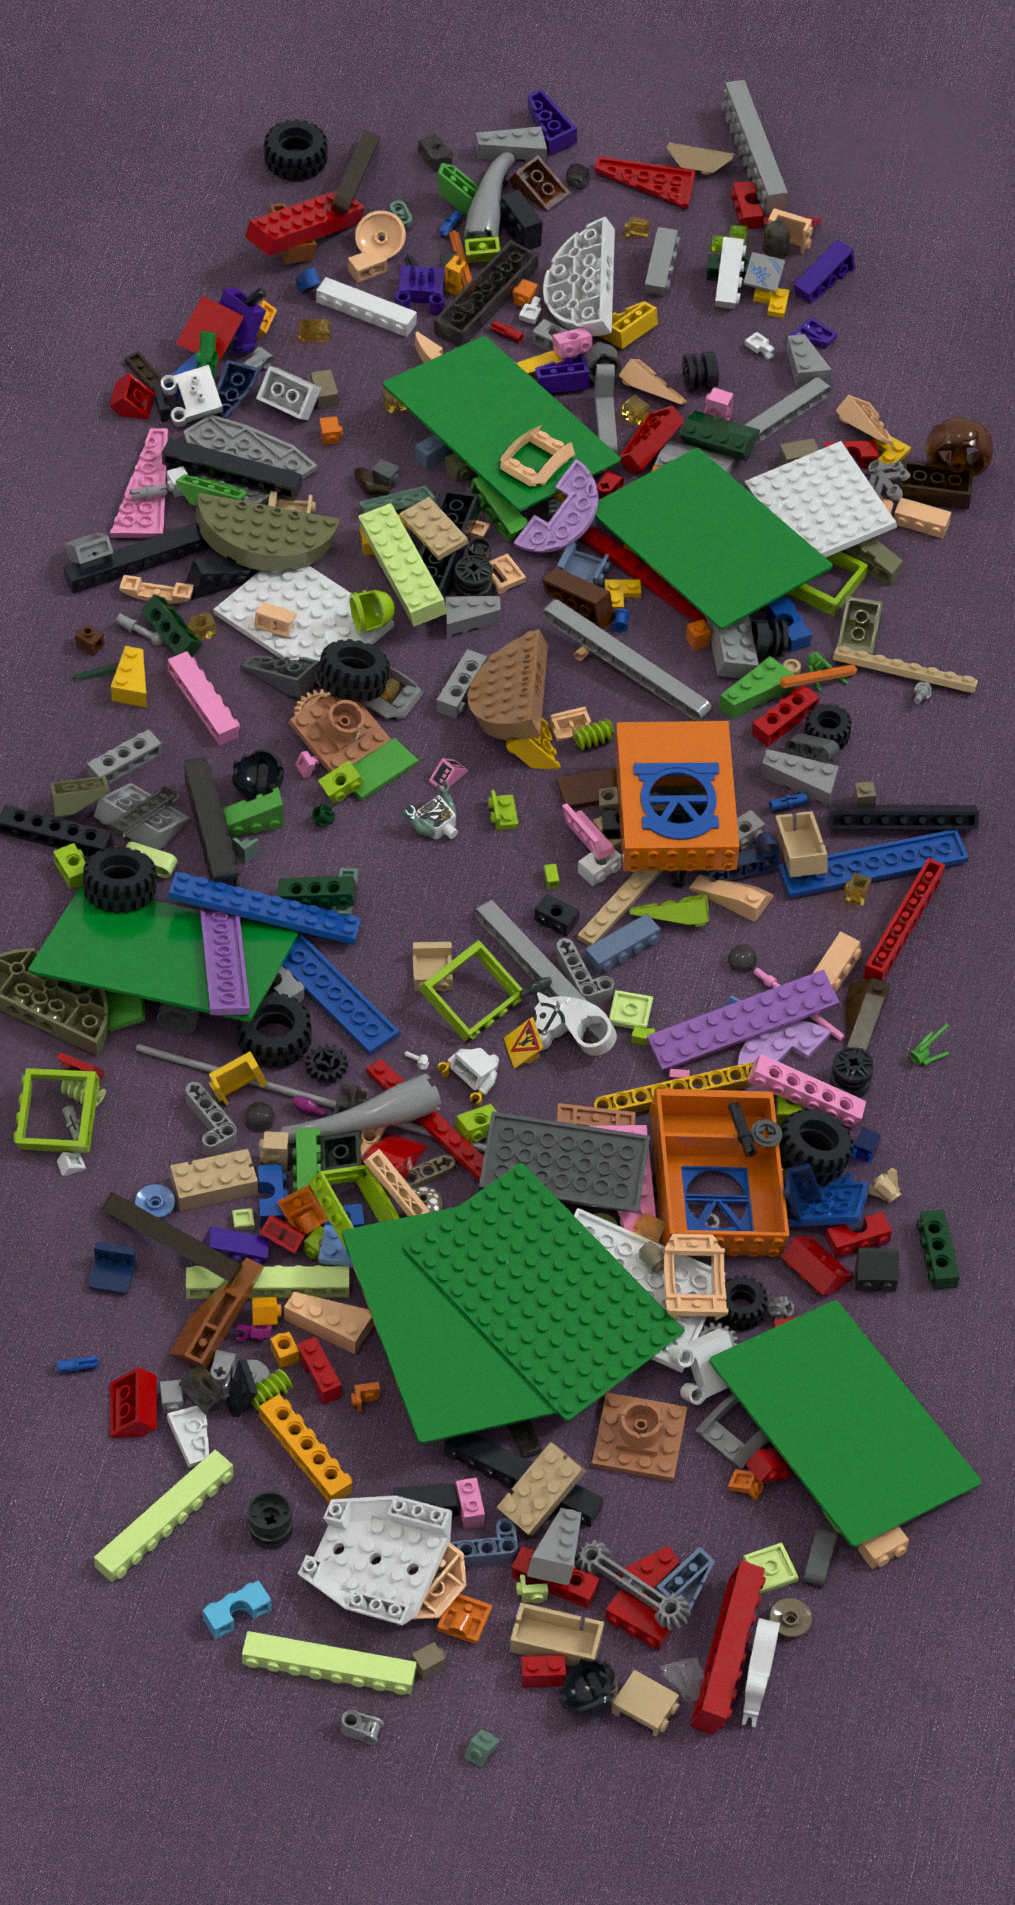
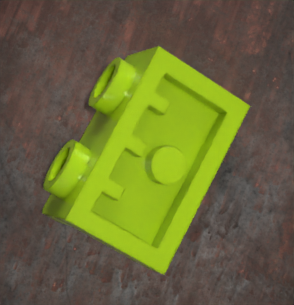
M491 790V797H488V808H492V812H490L491 823H495L496 830L518 828L513 795L496 796L495 790Z

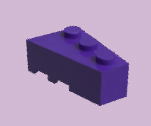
M210 1227L202 1243L240 1264L245 1258H249L264 1266L268 1259L269 1238Z

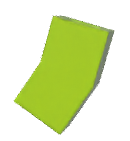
M556 864L544 865L543 870L547 889L559 888L560 880Z
M635 1026L631 1043L649 1045L646 1038L648 1035L655 1033V1028L645 1029Z

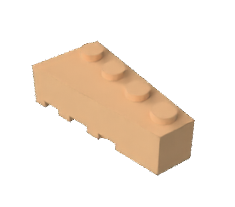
M297 1292L292 1294L284 1306V1320L353 1354H356L375 1325L368 1309Z

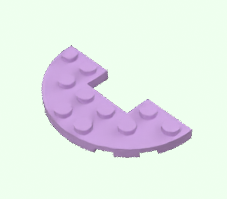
M575 459L555 486L558 491L568 497L549 523L534 515L515 540V546L530 552H552L567 547L586 532L597 512L598 490L590 471L580 461Z
M796 1021L747 1040L740 1052L738 1065L754 1062L760 1054L781 1062L791 1050L808 1060L831 1036V1031L811 1022ZM756 1085L744 1088L745 1091L770 1092Z

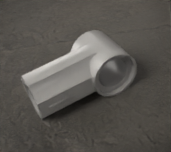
M258 347L253 352L252 357L242 364L259 369H268L269 366L273 365L275 357L262 347Z

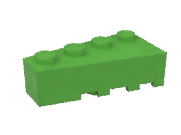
M480 476L472 480L469 493L479 494L481 510L485 512L486 519L489 522L495 523V529L508 543L517 539L528 524L527 519Z
M770 656L721 694L719 709L731 719H734L751 711L755 706L765 705L767 701L773 698L778 699L788 691L791 693L796 689V686L782 688L779 684L782 677L795 674Z
M320 1128L296 1129V1148H292L293 1160H297V1164H293V1176H297V1181H293V1192L308 1185L310 1180L321 1171Z

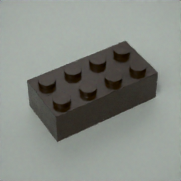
M904 460L903 469L910 473V477L906 481L901 480L902 498L923 504L969 509L974 469L966 468L965 471L956 473L950 469V466Z

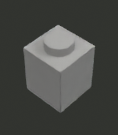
M181 1380L160 1382L163 1414L182 1410Z

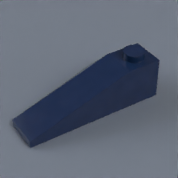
M227 359L216 388L223 412L214 414L215 416L227 419L254 387L260 372L259 368Z

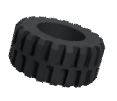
M294 119V121L285 120L284 123L279 122L276 124V127L273 126L267 132L264 139V160L266 166L273 174L279 175L282 179L287 178L289 181L310 179L312 176L318 175L319 171L321 172L327 163V137L314 123H308L306 120L299 121V119ZM294 148L303 149V151L293 152L288 150Z
M342 639L330 643L323 649L317 679L326 692H330L333 697H339L340 700L359 701L360 703L367 700L373 701L385 691L390 663L384 652H381L377 647H373L372 644H366L360 640L353 641L352 639H347L344 641Z
M129 847L105 848L103 851H98L89 857L84 864V895L92 905L94 904L96 908H102L106 912L130 913L132 910H140L141 907L148 905L156 894V866L147 854L141 853L140 850H132Z
M271 993V995H265L252 1021H237L238 1045L241 1052L246 1054L251 1051L259 1066L266 1065V1068H272L273 1066L282 1068L286 1064L288 1066L294 1064V1060L299 1061L303 1054H306L309 1050L312 1040L310 1013L306 1010V1006L301 1002L298 1003V999L294 997L289 998L287 994L277 995V993ZM271 1023L283 1024L291 1029L288 1034L276 1038L267 1037L258 1032L261 1027Z
M803 1109L793 1112L784 1120L781 1126L782 1139L779 1143L781 1166L787 1169L810 1163L818 1184H824L826 1181L827 1183L832 1182L842 1175L854 1150L852 1136H849V1130L843 1127V1123L840 1120H835L834 1116L826 1115L823 1111L816 1112L814 1109L805 1111ZM807 1143L813 1144V1145L817 1146L818 1148H820L821 1150L815 1149V1148L811 1147L810 1145H808Z

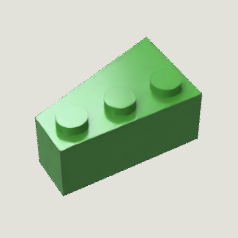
M274 788L272 793L264 796L262 793L256 795L257 799L247 803L244 800L223 808V820L228 837L283 828V803L279 788Z

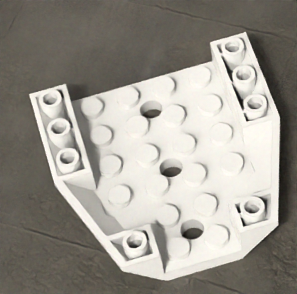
M399 1496L332 1499L323 1517L328 1527L314 1557L306 1555L298 1575L346 1610L399 1625L407 1623L418 1615L448 1547L451 1534L452 1511ZM344 1547V1551L341 1554H335L337 1548ZM381 1557V1561L378 1564H372L374 1558ZM413 1567L419 1568L416 1574L409 1575V1571Z

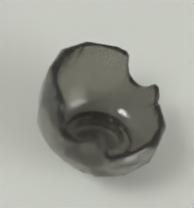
M571 164L565 176L567 184L573 189L580 190L586 188L591 179L589 177V169L582 164Z
M738 945L730 951L728 962L734 971L746 973L755 968L757 955L752 947Z
M264 1102L252 1103L245 1112V1125L254 1132L270 1130L275 1118L274 1110L271 1105Z

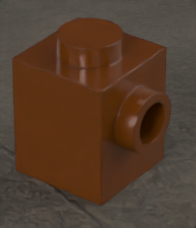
M86 624L75 634L76 647L94 656L104 646V634Z

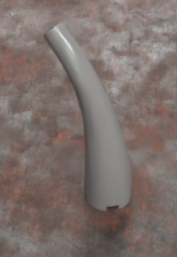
M502 153L486 171L468 211L464 240L498 236L501 217V188L508 168L514 163L515 158L512 153Z
M422 1074L395 1085L353 1108L328 1117L284 1126L281 1132L288 1133L290 1144L296 1143V1129L320 1128V1137L392 1126L407 1123L439 1111L440 1108L437 1105L441 1104L436 1085L431 1087L427 1081L431 1078L427 1074Z

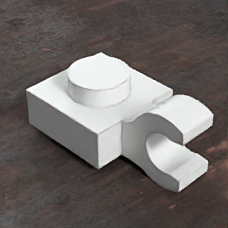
M534 296L531 304L525 303L519 314V320L535 325L541 314V304H539L541 298Z
M758 332L745 340V346L755 353L761 351L768 360L774 357L771 353L774 347L769 345V340Z

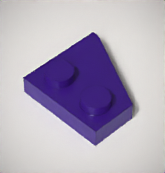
M812 317L791 334H805L812 345L826 348L838 336V333Z

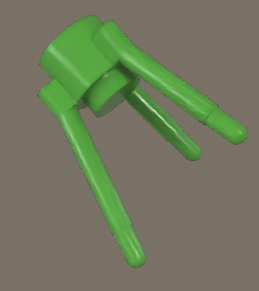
M813 652L807 658L809 663L807 668L810 672L822 670L824 667L827 669L832 668L819 652ZM843 677L838 678L844 684H848V682ZM815 682V685L818 691L820 692V684L819 682Z
M948 1024L944 1025L934 1035L933 1032H930L910 1052V1058L916 1065L923 1064L926 1066L930 1062L949 1055V1052H945L929 1058L930 1051L927 1048L949 1027Z

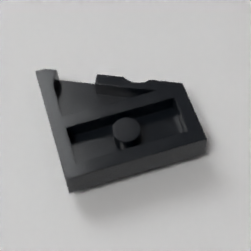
M240 1360L238 1362L226 1396V1404L231 1417H239L258 1394L247 1360Z

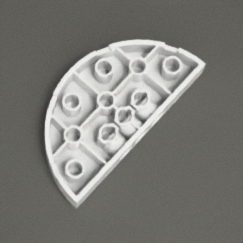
M606 217L586 225L587 228L581 233L576 232L555 254L551 261L553 264L550 270L546 272L543 284L545 303L556 320L568 331L583 327L592 336L612 333L615 229Z

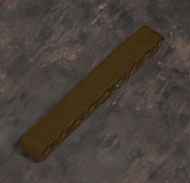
M364 131L336 193L331 209L344 214L348 213L378 145L379 135Z
M113 1192L110 1193L102 1208L103 1211L233 1284L243 1268V1265Z

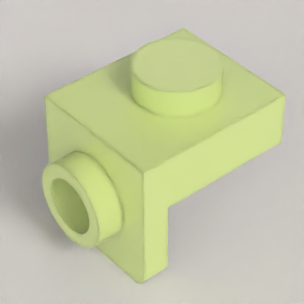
M520 1575V1582L516 1583L517 1595H521L522 1603L532 1602L539 1604L547 1601V1583L526 1585L525 1575Z

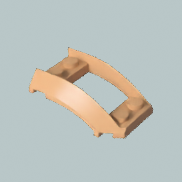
M542 425L521 435L500 458V469L528 486H536L537 483L545 486L549 478L562 465L567 463L569 458L573 459L575 456L571 442L564 445L563 442L553 439L548 433L540 431ZM528 442L553 455L539 473H536L532 468L520 464L518 460L512 459Z
M673 1234L664 1248V1286L667 1313L675 1320L677 1316H715L716 1321L728 1315L724 1276L725 1249L718 1245V1240L714 1235ZM674 1255L711 1256L712 1295L676 1294Z

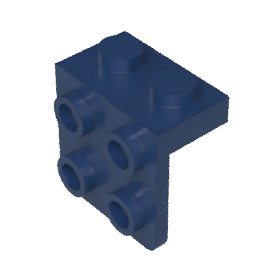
M810 1163L787 1168L786 1177H784L785 1189H783V1195L785 1200L789 1201L791 1215L796 1217L797 1222L802 1221L803 1203L822 1199V1192Z
M96 1242L94 1247L95 1261L88 1283L89 1288L127 1294L137 1262L136 1248L128 1245H113L109 1242Z

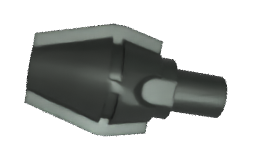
M544 977L533 980L527 988L519 991L521 998L528 995H537L538 992L543 993L552 984L551 978Z

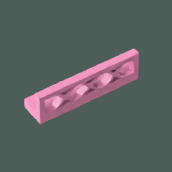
M567 803L562 805L566 824L598 860L615 853L614 846L582 810L574 812Z

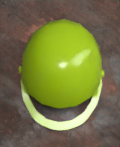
M363 590V593L354 592L349 595L351 616L358 633L364 634L370 630L372 632L376 631V628L384 627L393 619L395 613L394 603L386 592L379 590L366 592V590Z

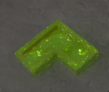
M731 225L730 236L713 235L711 252L722 253L724 237L744 239L743 245L746 246L747 226Z

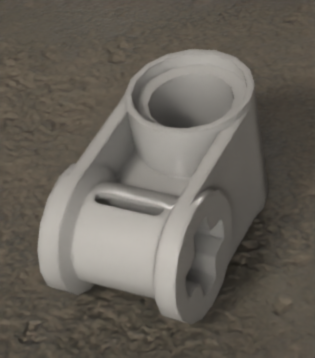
M216 1350L210 1373L211 1387L214 1390L222 1391L228 1387L232 1372L236 1366L237 1354Z
M348 1710L342 1715L340 1729L346 1737L375 1745L378 1742L377 1735L384 1722L375 1716ZM351 1721L354 1722L355 1725L349 1726L346 1724V1722Z

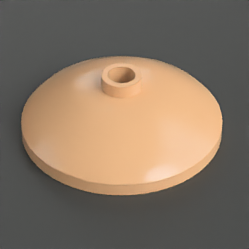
M371 212L362 218L356 228V244L362 253L386 257L388 260L397 255L403 248L406 239L405 227L402 221L391 212ZM380 237H385L384 241H379Z

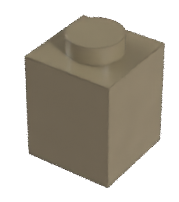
M873 781L855 783L853 791L854 805H875L876 792Z
M435 1642L412 1653V1661L417 1662L416 1671L422 1680L445 1669L446 1654L441 1647H437Z

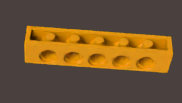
M278 1394L259 1406L260 1419L329 1504L332 1499H343L352 1493L353 1481L349 1474L343 1473L339 1462L335 1458L332 1459L326 1446L317 1441L311 1428L308 1429L304 1425V1420L299 1414H295L287 1399L284 1400ZM322 1462L323 1464L317 1465L315 1463ZM334 1477L335 1479L329 1480L327 1478Z

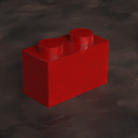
M776 1448L757 1450L746 1463L760 1483L785 1481L791 1477V1472L793 1471Z
M565 1655L521 1657L522 1688L565 1686Z

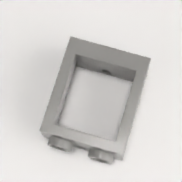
M98 532L64 543L69 560L79 564L113 553L109 536Z

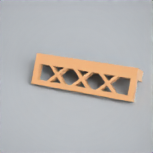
M380 1149L363 1161L408 1217L430 1211Z

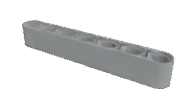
M817 377L745 424L760 430L754 446L826 399L830 395L832 387Z

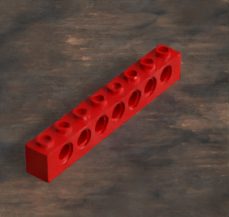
M930 858L926 860L865 966L864 979L885 980L942 881L945 869L944 864Z

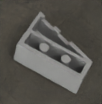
M805 334L788 336L786 352L796 387H803L817 377L830 384L832 369Z
M500 596L445 597L447 638L460 632L462 634L468 633V630L483 629L500 624Z

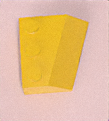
M543 718L541 719L540 736L518 740L517 737H510L507 740L506 747L509 752L514 753L533 769H559L561 767L554 757L557 753L550 743L553 739L548 722Z

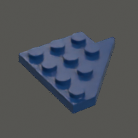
M852 1173L842 1176L820 1189L822 1199L803 1203L802 1221L797 1222L796 1217L791 1215L790 1207H787L788 1227L852 1225L860 1223L870 1189L869 1183L852 1182Z

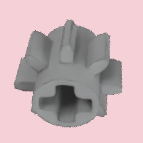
M787 1296L774 1297L773 1302L769 1304V1313L775 1317V1320L789 1318L793 1314L794 1306L791 1301H787Z

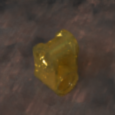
M327 319L300 320L298 324V339L303 342L328 341L331 338L329 331L330 322Z

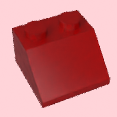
M128 373L115 381L109 407L122 417L148 419L154 392Z

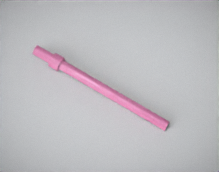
M755 969L754 974L764 981V985L769 989L781 986L772 975L768 976L761 969ZM820 1015L810 1016L817 1024L831 1031V1035L840 1042L845 1038L843 1033Z

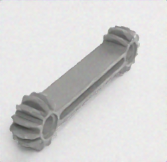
M593 1540L589 1544L586 1541L584 1548L579 1547L580 1552L576 1553L575 1558L577 1559L576 1565L582 1572H589L594 1575L599 1572L657 1612L655 1619L657 1622H660L659 1624L662 1628L668 1627L672 1631L674 1626L680 1629L681 1623L687 1624L686 1618L691 1616V1612L689 1611L690 1605L683 1596L677 1597L675 1593H672L671 1597H665L610 1560L611 1552L602 1542L598 1544L596 1540ZM605 1567L610 1568L611 1570H613L614 1572H616L617 1574H619V1575L622 1576L623 1578H620L619 1576H617L616 1574H614L613 1572H611L610 1570H608V1569L605 1568ZM644 1591L645 1593H647L648 1595H650L651 1597H653L654 1599H656V1600L659 1601L660 1603H657L656 1601H654L653 1599H651L650 1597H648L647 1595H645V1594L642 1593V1592ZM676 1610L674 1613L669 1614L670 1611Z

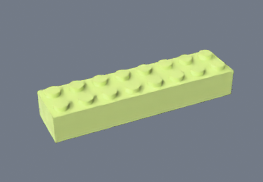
M390 503L359 515L361 531L413 627L447 614L444 598L393 505Z

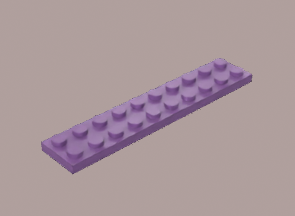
M199 906L210 1015L250 1014L240 916Z
M823 969L650 1034L646 1039L661 1071L664 1072L839 1006L840 1002Z

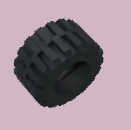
M828 703V705L820 704L819 707L816 705L813 707V710L810 709L806 716L804 734L833 740L838 744L839 749H843L850 739L852 719L849 713H845L846 710L844 708H839V705L833 706L831 703Z
M735 1275L734 1279L731 1277L726 1279L725 1289L728 1315L719 1319L720 1322L724 1321L725 1326H732L733 1330L739 1328L740 1331H745V1328L751 1330L753 1325L757 1327L760 1325V1321H763L766 1314L768 1294H766V1289L762 1287L760 1281L755 1282L756 1278L751 1277L749 1279L747 1275H743V1277ZM743 1299L751 1305L741 1307L735 1305L732 1301Z

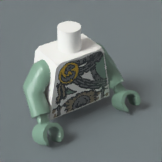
M446 781L443 782L444 790L441 789L440 784L436 786V791L442 794V797L440 795L418 811L412 805L407 806V810L402 811V816L410 819V824L419 835L432 837L435 840H438L443 835H447L450 839L457 835L458 830L454 828L457 818L456 808L451 795L447 793L449 784Z

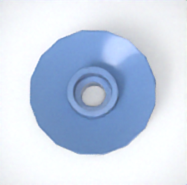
M152 1184L145 1186L138 1192L135 1205L158 1218H163L173 1210L175 1197L169 1188L163 1185Z

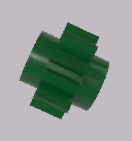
M322 803L320 807H315L312 812V818L316 820L314 824L325 828L331 825L335 820V813L332 811L333 807Z

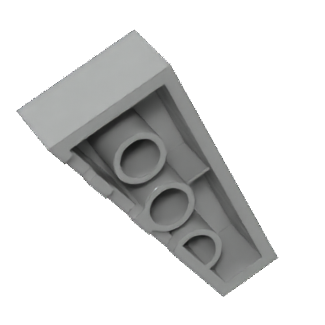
M541 126L476 133L478 159L495 160L502 153L510 152L515 159L525 160V162H529L539 155L546 163L547 147Z
M657 228L645 281V293L665 296L666 290L670 289L671 280L669 278L673 275V262L676 261V250L680 244L678 230Z
M767 749L762 762L761 777L777 785H785L795 793L805 792L808 799L812 801L818 800L823 803V806L827 807V804H830L837 781L839 766Z
M564 1508L560 1509L531 1558L527 1576L569 1585L574 1567L582 1512Z

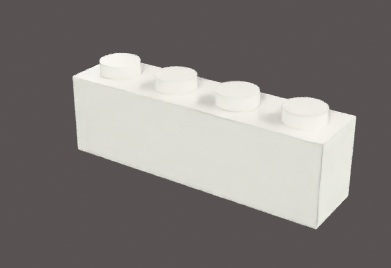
M723 238L715 307L735 309L736 303L739 304L740 293H737L738 287L741 288L742 277H739L740 271L743 272L744 261H741L742 256H745L746 246L743 245L744 239Z

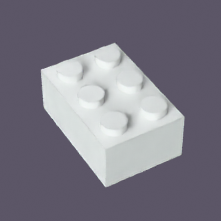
M269 366L256 399L299 419L309 420L321 388L279 368Z

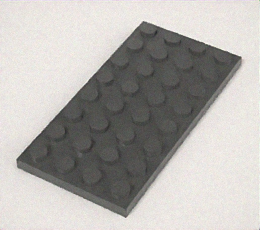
M492 1111L479 1189H484L517 1164L523 1163L560 1202L638 1214L650 1136Z

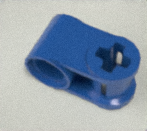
M315 267L302 271L295 279L300 291L321 284Z

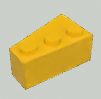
M644 301L625 308V312L619 314L616 312L612 313V333L601 335L600 337L621 349L625 348L658 324L657 308Z
M125 646L111 684L112 701L147 708L143 649Z

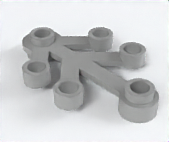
M875 460L870 463L868 467L869 474L871 475L869 483L880 498H883L881 492L884 485L888 489L887 495L891 500L898 501L902 498V489L896 484L893 485L890 481L897 478L906 481L910 477V473L903 469L904 465L900 461L884 464L882 461ZM888 470H894V471H895V472H890V473H884V471H888ZM879 477L877 486L875 487V486H874V485H875V482H876L877 478Z

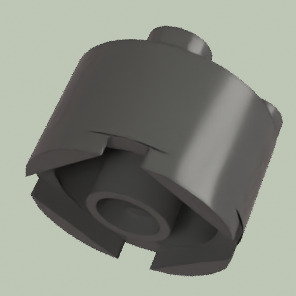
M597 342L584 356L589 369V377L593 382H595L597 364H614V380L619 377L618 375L622 370L621 362L613 346Z

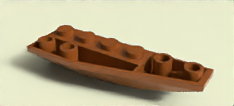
M245 1258L241 1263L243 1268L234 1284L225 1280L189 1318L169 1354L206 1372L216 1350L222 1344L262 1273L264 1266L249 1258Z

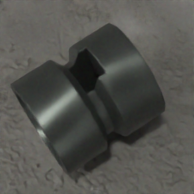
M482 537L473 538L468 543V556H481L490 561V542Z

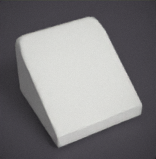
M63 1152L57 1160L62 1176L71 1175L86 1169L80 1153Z

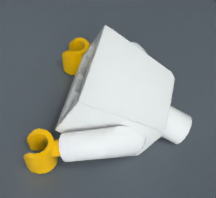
M481 1048L472 1050L460 1049L448 1059L447 1063H439L437 1069L438 1072L442 1071L441 1075L445 1078L449 1076V1068H451L473 1090H479L478 1093H472L470 1096V1103L474 1099H478L476 1102L477 1108L482 1104V1096L486 1095L495 1083L499 1059L495 1054L489 1056Z

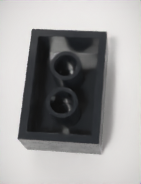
M520 190L502 195L500 203L501 225L505 226L508 234L513 237L516 245L523 252L540 247L543 225L541 218Z

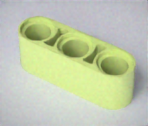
M129 842L126 846L132 850L137 849L141 853L147 854L156 866V876L169 878L177 865V858L170 853L136 842Z

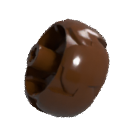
M964 417L949 418L940 425H935L927 437L926 457L929 464L950 466V469L956 473H961L966 468L974 469V477L982 474L992 460L993 443L991 434L985 426L977 421ZM975 447L978 450L967 454V448Z

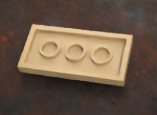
M430 497L399 513L400 519L438 560L468 544V538Z

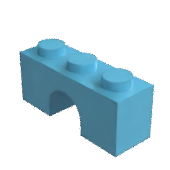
M259 1581L248 1583L238 1592L229 1593L224 1599L216 1603H210L203 1609V1620L215 1639L234 1630V1619L231 1616L234 1612L239 1610L246 1611L254 1620L272 1610L271 1599Z

